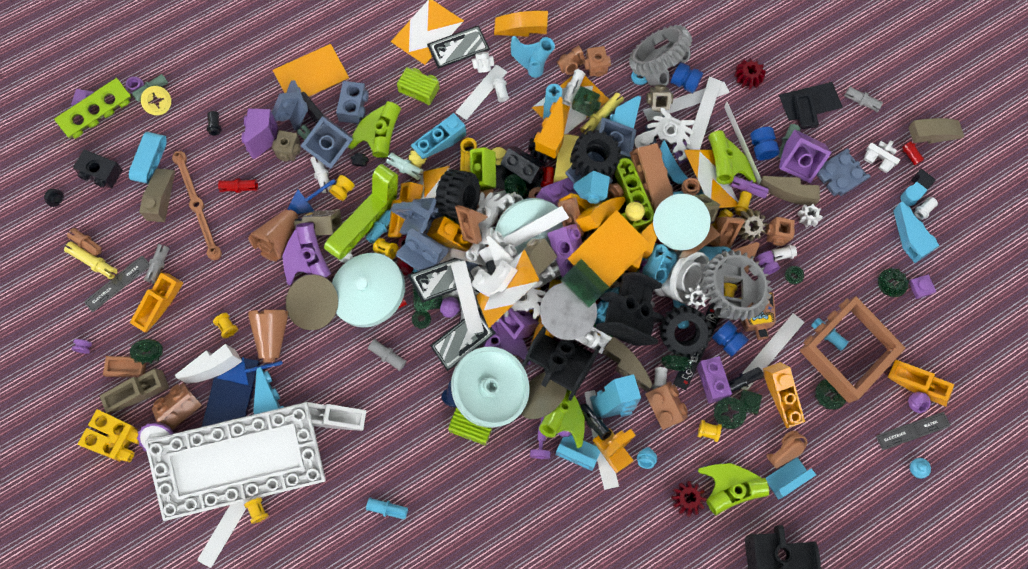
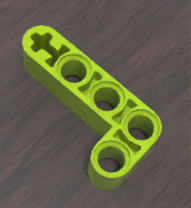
M622 158L615 170L617 183L624 191L623 197L626 199V204L628 205L634 201L641 202L645 209L643 217H646L648 220L631 221L625 213L621 215L638 232H642L653 222L654 211L633 162L628 158Z

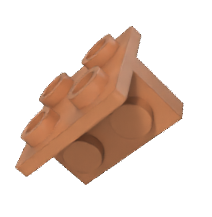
M184 382L172 387L169 391L170 393L164 398L157 399L151 408L155 419L166 424L172 430L202 406Z

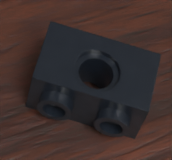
M517 146L508 148L500 163L529 183L538 181L546 166Z
M85 149L73 166V169L78 173L77 176L82 180H92L99 187L104 188L106 186L111 189L123 171L117 162Z

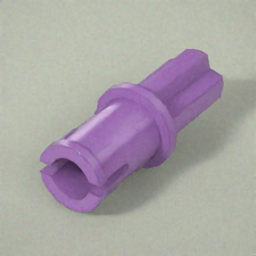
M734 176L731 187L749 192L761 198H766L769 192L768 188L753 183V180L750 182Z

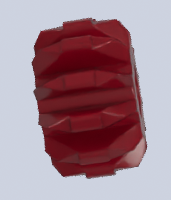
M751 58L748 62L743 60L741 64L737 65L734 74L735 78H737V84L742 83V88L748 86L749 90L752 87H759L765 79L766 70H763L764 64L759 65L758 60L753 62Z
M687 481L686 486L681 482L679 489H673V492L677 495L671 497L672 501H677L673 508L675 509L679 506L681 508L679 510L680 515L685 510L687 517H690L692 512L694 515H698V509L703 510L705 508L700 502L707 501V498L700 496L705 491L702 489L698 492L699 484L696 483L692 488L691 481ZM691 495L693 502L687 503L685 501L687 498H684V496Z

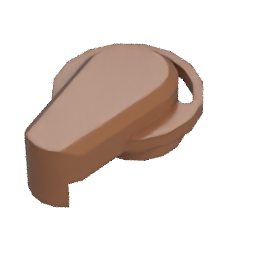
M797 431L788 432L782 438L781 449L774 455L767 454V459L775 468H779L802 454L807 446L805 436L800 435Z

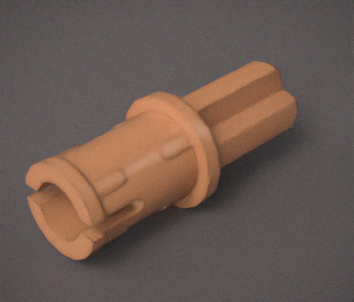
M76 228L69 230L75 235L68 232L67 237L77 243L78 247L87 250L94 256L101 254L102 247L92 241L89 235L85 236Z

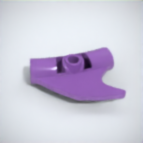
M308 222L296 225V229L287 243L283 253V265L288 285H292L296 272L301 271L308 275L315 274L325 278L331 274L320 251L313 223Z
M495 322L491 327L496 334L484 342L483 346L501 348L513 356H519L524 361L528 350L523 338L514 340L500 322Z

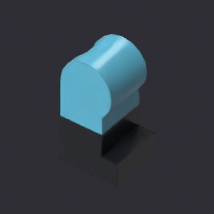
M920 169L911 179L915 184L909 186L901 195V201L907 206L916 204L936 181L935 178L923 169Z

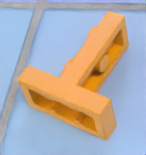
M609 428L612 432L609 438L601 440L598 435L593 439V442L615 473H618L633 462V459L624 448L636 436L632 429L627 432L621 430L615 435Z

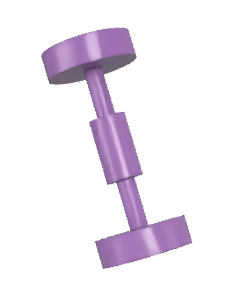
M539 426L537 438L539 450H530V457L550 459L551 452L543 450V441H545L546 436L540 432Z

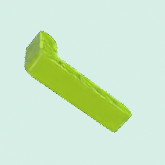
M380 164L375 169L372 176V194L326 241L324 249L342 260L375 225V221H379L385 211L392 207V200L397 199L398 174L383 164Z

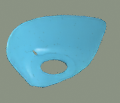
M664 140L660 150L664 166L668 172L667 176L671 181L682 184L688 177L680 169Z

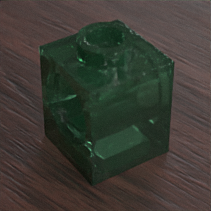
M580 86L573 99L572 109L590 117L594 112L597 113L601 106V102H599L600 94Z

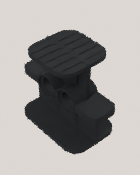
M624 273L616 280L621 283L619 294L615 292L602 293L601 299L608 302V308L604 323L596 324V329L635 346L658 344V339L651 336L654 323L662 322L664 316L653 311L651 298L653 290L662 288V283L643 273Z
M543 326L534 338L522 366L526 367L531 360L543 367L546 375L541 385L546 387L550 380L572 391L568 398L571 401L590 371L601 347L598 346L595 352L592 353L575 344V339L558 342L545 335L546 328Z
M783 525L774 526V533L750 534L745 538L748 569H822L817 543L815 541L786 543ZM779 549H783L786 552L785 560L779 558Z

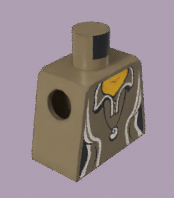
M340 209L309 212L302 218L295 219V229L298 224L310 222L314 225L315 235H332L342 225Z

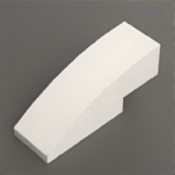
M224 344L213 354L206 350L175 376L187 384L197 383L229 371L241 363L242 360L235 349Z
M308 402L313 426L363 431L366 410Z

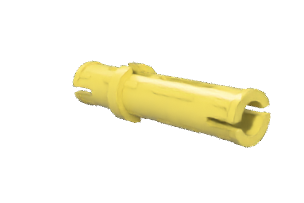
M615 93L596 114L590 116V120L580 128L581 132L583 133L587 128V131L591 130L593 132L602 117L607 118L624 101L623 96L616 100L621 94Z
M73 242L66 244L72 249L64 247L66 253L90 266L94 272H100L108 279L115 277L110 272L117 274V269L105 263L104 259L95 257Z

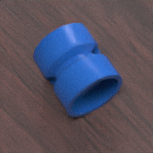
M680 62L670 83L677 87L684 86V90L693 94L704 72L695 68L691 70L689 65Z
M772 127L758 128L750 134L752 144L755 146L754 152L757 160H769L779 155L780 151L777 142L774 141L776 136Z
M730 320L712 336V339L718 345H724L723 350L730 357L734 356L749 341L742 332H737V327Z

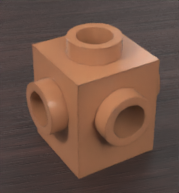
M605 46L587 49L584 66L585 70L589 71L590 76L600 77L607 74L608 67L611 66L610 56L606 55Z
M783 217L773 219L765 228L767 242H772L776 246H783L792 240L795 233V220Z

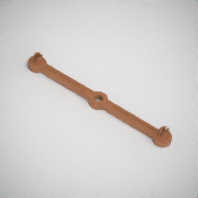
M176 151L172 156V160L179 166L191 199L189 207L196 213L208 246L207 256L211 260H218L222 255V251L215 245L203 212L204 203L197 196L186 166L187 156L182 151ZM199 203V206L194 207V204Z

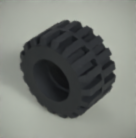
M590 130L586 134L583 133L577 139L570 157L571 168L576 170L575 174L577 176H582V179L592 171L609 177L613 175L621 159V147H617L619 143L617 140H613L614 137L612 135L608 136L606 135L607 132L604 131L599 133V130H595L592 133ZM587 152L600 154L604 161L596 162L590 159Z
M454 169L447 170L437 184L436 207L442 216L458 219L455 208L457 205L476 211L480 198L479 179L471 172Z
M681 305L680 308L674 307L671 312L667 311L665 313L666 317L663 319L662 325H659L661 332L659 334L662 342L670 352L677 356L687 357L689 355L693 357L695 353H702L701 349L703 347L707 348L708 345L706 343L711 340L709 335L712 333V329L709 327L710 322L704 314L691 306L685 307L684 305ZM683 321H692L696 328L694 336L687 341H678L674 335L677 325Z

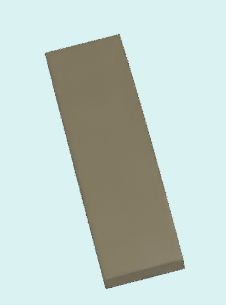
M933 118L914 120L908 127L913 143L928 141V144L965 137L959 120Z
M763 176L759 184L768 188L769 194L791 203L807 206L814 204L816 206L820 200L819 185H801L800 178Z
M612 337L605 347L603 354L618 363L615 369L616 372L624 377L634 374L637 386L649 392L652 383L641 362L622 342Z
M154 368L138 378L132 377L100 395V399L105 412L109 414L157 395L168 389L169 385L163 371Z

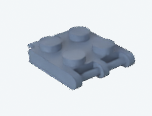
M848 148L826 161L817 173L823 184L829 181L826 187L833 196L838 194L843 196L871 177L860 167V162H856L850 155Z

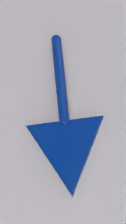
M335 179L307 198L297 189L287 210H293L297 214L314 211L308 201L335 183Z
M243 357L241 363L221 374L217 379L248 385L247 373L257 371L259 367L266 369L279 366L283 362L278 361L246 369Z

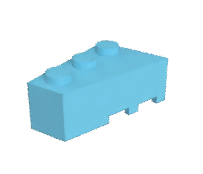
M634 374L614 379L604 387V392L600 390L596 396L590 397L594 413L600 415L602 419L619 414L621 417L631 415L641 399Z

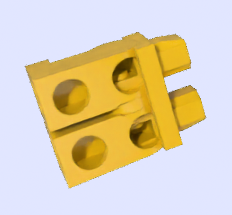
M97 409L88 426L107 434V436L86 428L77 445L119 462L121 460L131 462L135 452L127 448L131 442L139 445L137 439L138 429Z

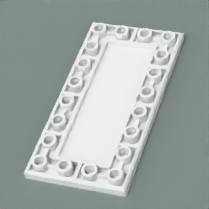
M308 402L144 441L163 521L326 481Z

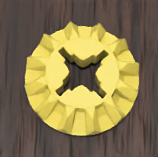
M151 86L142 93L141 104L149 114L162 115L169 110L171 97L164 88ZM153 93H155L157 98H164V100L159 102V109L154 103L148 104V102L153 100Z

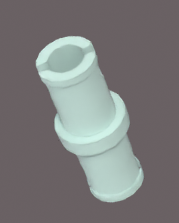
M394 153L388 156L391 160L387 159L386 162L398 168L399 172L407 173L416 180L422 177L419 173L423 174V169L411 164V161L408 159L404 160Z

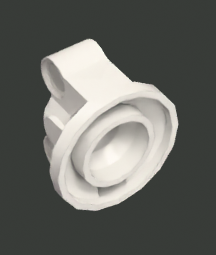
M671 249V251L677 253V262L670 271L667 280L662 284V288L655 289L654 292L660 297L666 296L680 303L687 304L690 298H686L685 295L690 294L689 287L695 289L697 284H699L700 289L703 290L702 287L707 284L702 282V279L706 277L703 275V272L707 270L705 266L709 264V258L704 253L697 251L688 257L680 259L679 257L683 250L675 251ZM694 293V294H693V296H694V299H693V300L698 299L702 293H700V294Z

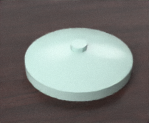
M539 198L518 201L501 215L495 231L500 232L504 238L558 207L547 200ZM562 222L516 246L517 254L519 255L527 247L526 244L534 238H545L552 248L547 233L562 228Z
M365 253L348 260L337 271L332 281L338 295L336 314L346 323L356 327H372L386 321L399 308L405 293V280L401 269L392 259L378 253Z
M482 347L471 351L458 362L452 375L451 391L455 405L466 419L478 426L495 428L514 421L523 412L529 398V380L524 367L511 353L497 347Z

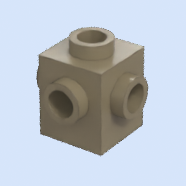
M655 85V87H650V93H647L646 102L655 112H661V108L670 110L671 104H673V93L666 85Z
M279 130L277 139L272 144V150L278 159L282 161H295L296 155H299L301 150L300 139L297 133Z

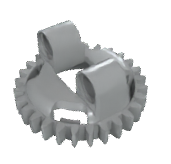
M670 25L668 28L664 27L663 30L658 29L656 33H652L645 40H641V44L636 45V49H633V53L630 54L629 58L631 69L638 76H644L650 86L667 85L669 82V71L667 69L671 66L674 67L680 62L685 63L690 59L689 47L692 45V36L681 25ZM668 39V44L658 49L654 48V45Z
M733 250L729 252L724 251L721 254H717L705 266L707 270L703 272V275L706 277L702 279V282L707 284L702 288L708 290L705 297H711L709 304L713 302L716 304L714 310L715 316L718 318L730 320L740 318L744 321L746 318L751 319L753 316L759 315V313L764 311L765 306L769 304L768 299L771 298L769 292L772 290L771 287H768L771 281L766 280L769 274H764L763 270L765 267L760 268L758 265L760 261L754 262V256L748 258L747 252L741 255L740 250L735 253ZM748 265L750 267L749 270L754 276L757 275L758 279L752 280L745 272L744 267ZM741 281L742 299L724 296V283L737 284Z

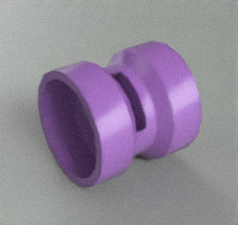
M772 251L764 252L754 259L755 262L760 261L758 264L760 268L765 267L763 270L764 274L770 275L780 269L779 264L773 259Z

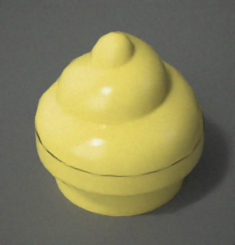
M410 151L409 161L416 167L421 168L427 158L422 159L415 151Z
M631 202L625 209V214L631 221L642 219L645 213L643 205L639 202Z

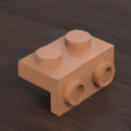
M671 381L645 393L662 430L678 424L688 417L687 407L684 403H681L678 397L679 391L675 385H672Z

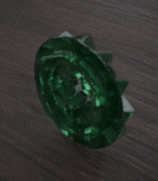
M517 174L509 175L504 183L506 194L516 192V194L522 196L523 200L529 196L527 192L529 187L526 186V181H523Z
M891 267L883 270L878 277L880 290L889 297H900L909 288V280L906 278V273H902L900 269H892ZM894 278V280L898 281L899 283H897L896 286H894L893 283H890L888 281Z
M152 339L140 340L130 348V357L135 363L141 362L142 365L146 362L152 364L154 360L159 361L160 356L163 355L162 345Z
M667 355L662 357L661 364L670 370L687 371L693 368V361L681 355Z
M826 379L822 380L815 389V398H817L819 405H822L825 409L836 410L846 403V400ZM829 390L831 393H838L832 398L833 400L829 396H824Z
M726 397L716 404L714 416L717 423L722 425L723 428L735 429L740 427L746 420L747 410L744 404L737 398ZM729 404L732 410L739 411V413L733 415V422L729 416L722 415L728 412Z

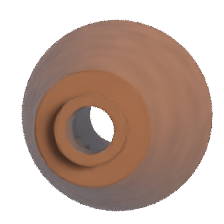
M284 210L253 231L248 237L254 249L258 247L262 251L260 254L275 262L282 258L287 243L295 231L294 221L298 219L297 213L293 210Z
M258 310L248 312L258 357L263 359V363L275 362V358L280 356L289 315L288 311L264 310L258 313Z

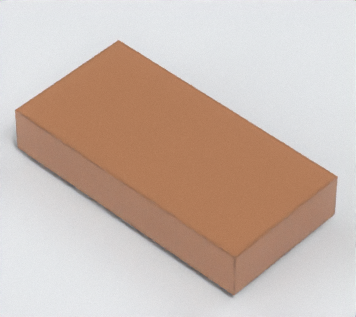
M106 356L103 376L138 378L145 374L147 358Z

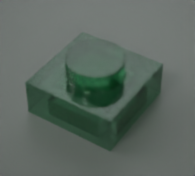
M743 389L737 410L757 415L762 395Z

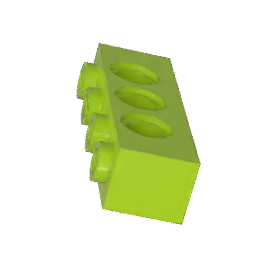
M115 78L54 118V120L69 139L72 137L76 139L84 134L83 130L87 127L91 129L100 123L98 120L102 117L108 118L115 113L114 109L119 106L121 108L127 106L130 103L131 96L120 81ZM106 96H114L115 102L113 104L105 103ZM93 105L99 106V113L95 115L90 114V107ZM79 115L83 116L84 122L81 125H76L74 118Z

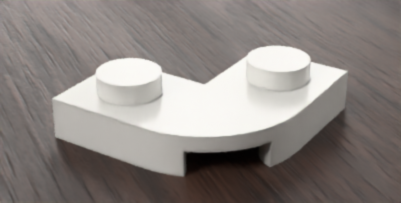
M502 260L492 275L481 269L471 284L480 293L490 297L498 291L502 293L518 270Z

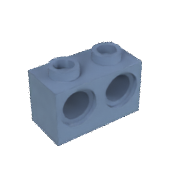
M343 81L336 111L340 122L359 124L361 118H364V103L368 101L369 92L366 91L364 83Z

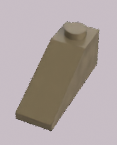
M155 169L143 194L139 211L146 221L165 222L175 170Z
M534 238L526 244L525 251L537 276H539L557 258V255L545 238Z

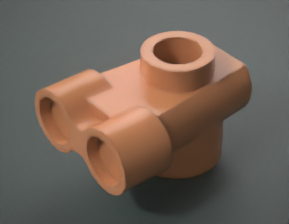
M578 45L573 48L569 54L562 55L559 61H557V65L562 73L574 74V71L578 69V65L584 64L585 57L580 46Z

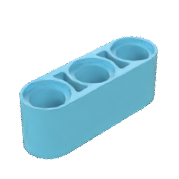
M152 132L144 133L129 170L130 180L149 184L166 147L167 138L165 135Z

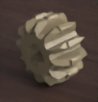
M748 209L747 213L745 211L741 212V219H744L745 222L738 235H741V238L744 240L748 238L749 241H754V238L760 239V232L766 233L763 226L768 224L762 222L766 217L760 215L758 210Z

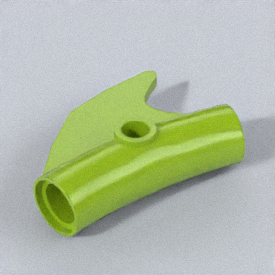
M387 101L385 105L362 119L352 135L354 140L348 146L349 149H353L360 142L365 141L369 144L374 157H388L393 129L401 108L395 103Z
M722 130L711 133L708 139L715 159L717 182L720 184H730L737 173H742L750 182L753 180V183H755L756 179L747 157L725 137Z
M567 389L560 405L544 417L539 430L544 436L549 438L555 437L557 433L562 431H569L574 437L576 447L580 448L584 438L585 417L575 395L571 401L568 400L572 391Z
M732 463L715 464L698 469V473L714 479L715 486L706 503L715 515L740 503L769 496V486L766 478H761L749 470Z

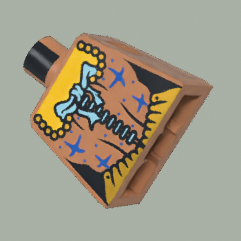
M769 293L771 294V298L768 299L769 304L765 306L764 311L759 313V315L753 316L751 319L746 318L744 321L740 319L744 331H755L757 340L769 338L767 329L776 323L773 293Z

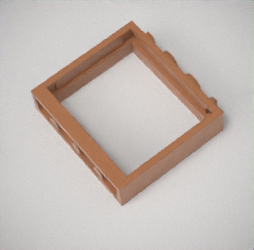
M857 296L850 300L846 298L838 305L840 309L830 313L826 317L828 321L825 324L821 323L814 330L816 333L813 336H808L803 342L805 345L799 350L848 403L859 400L905 350V347ZM850 311L887 348L885 353L854 386L816 347Z

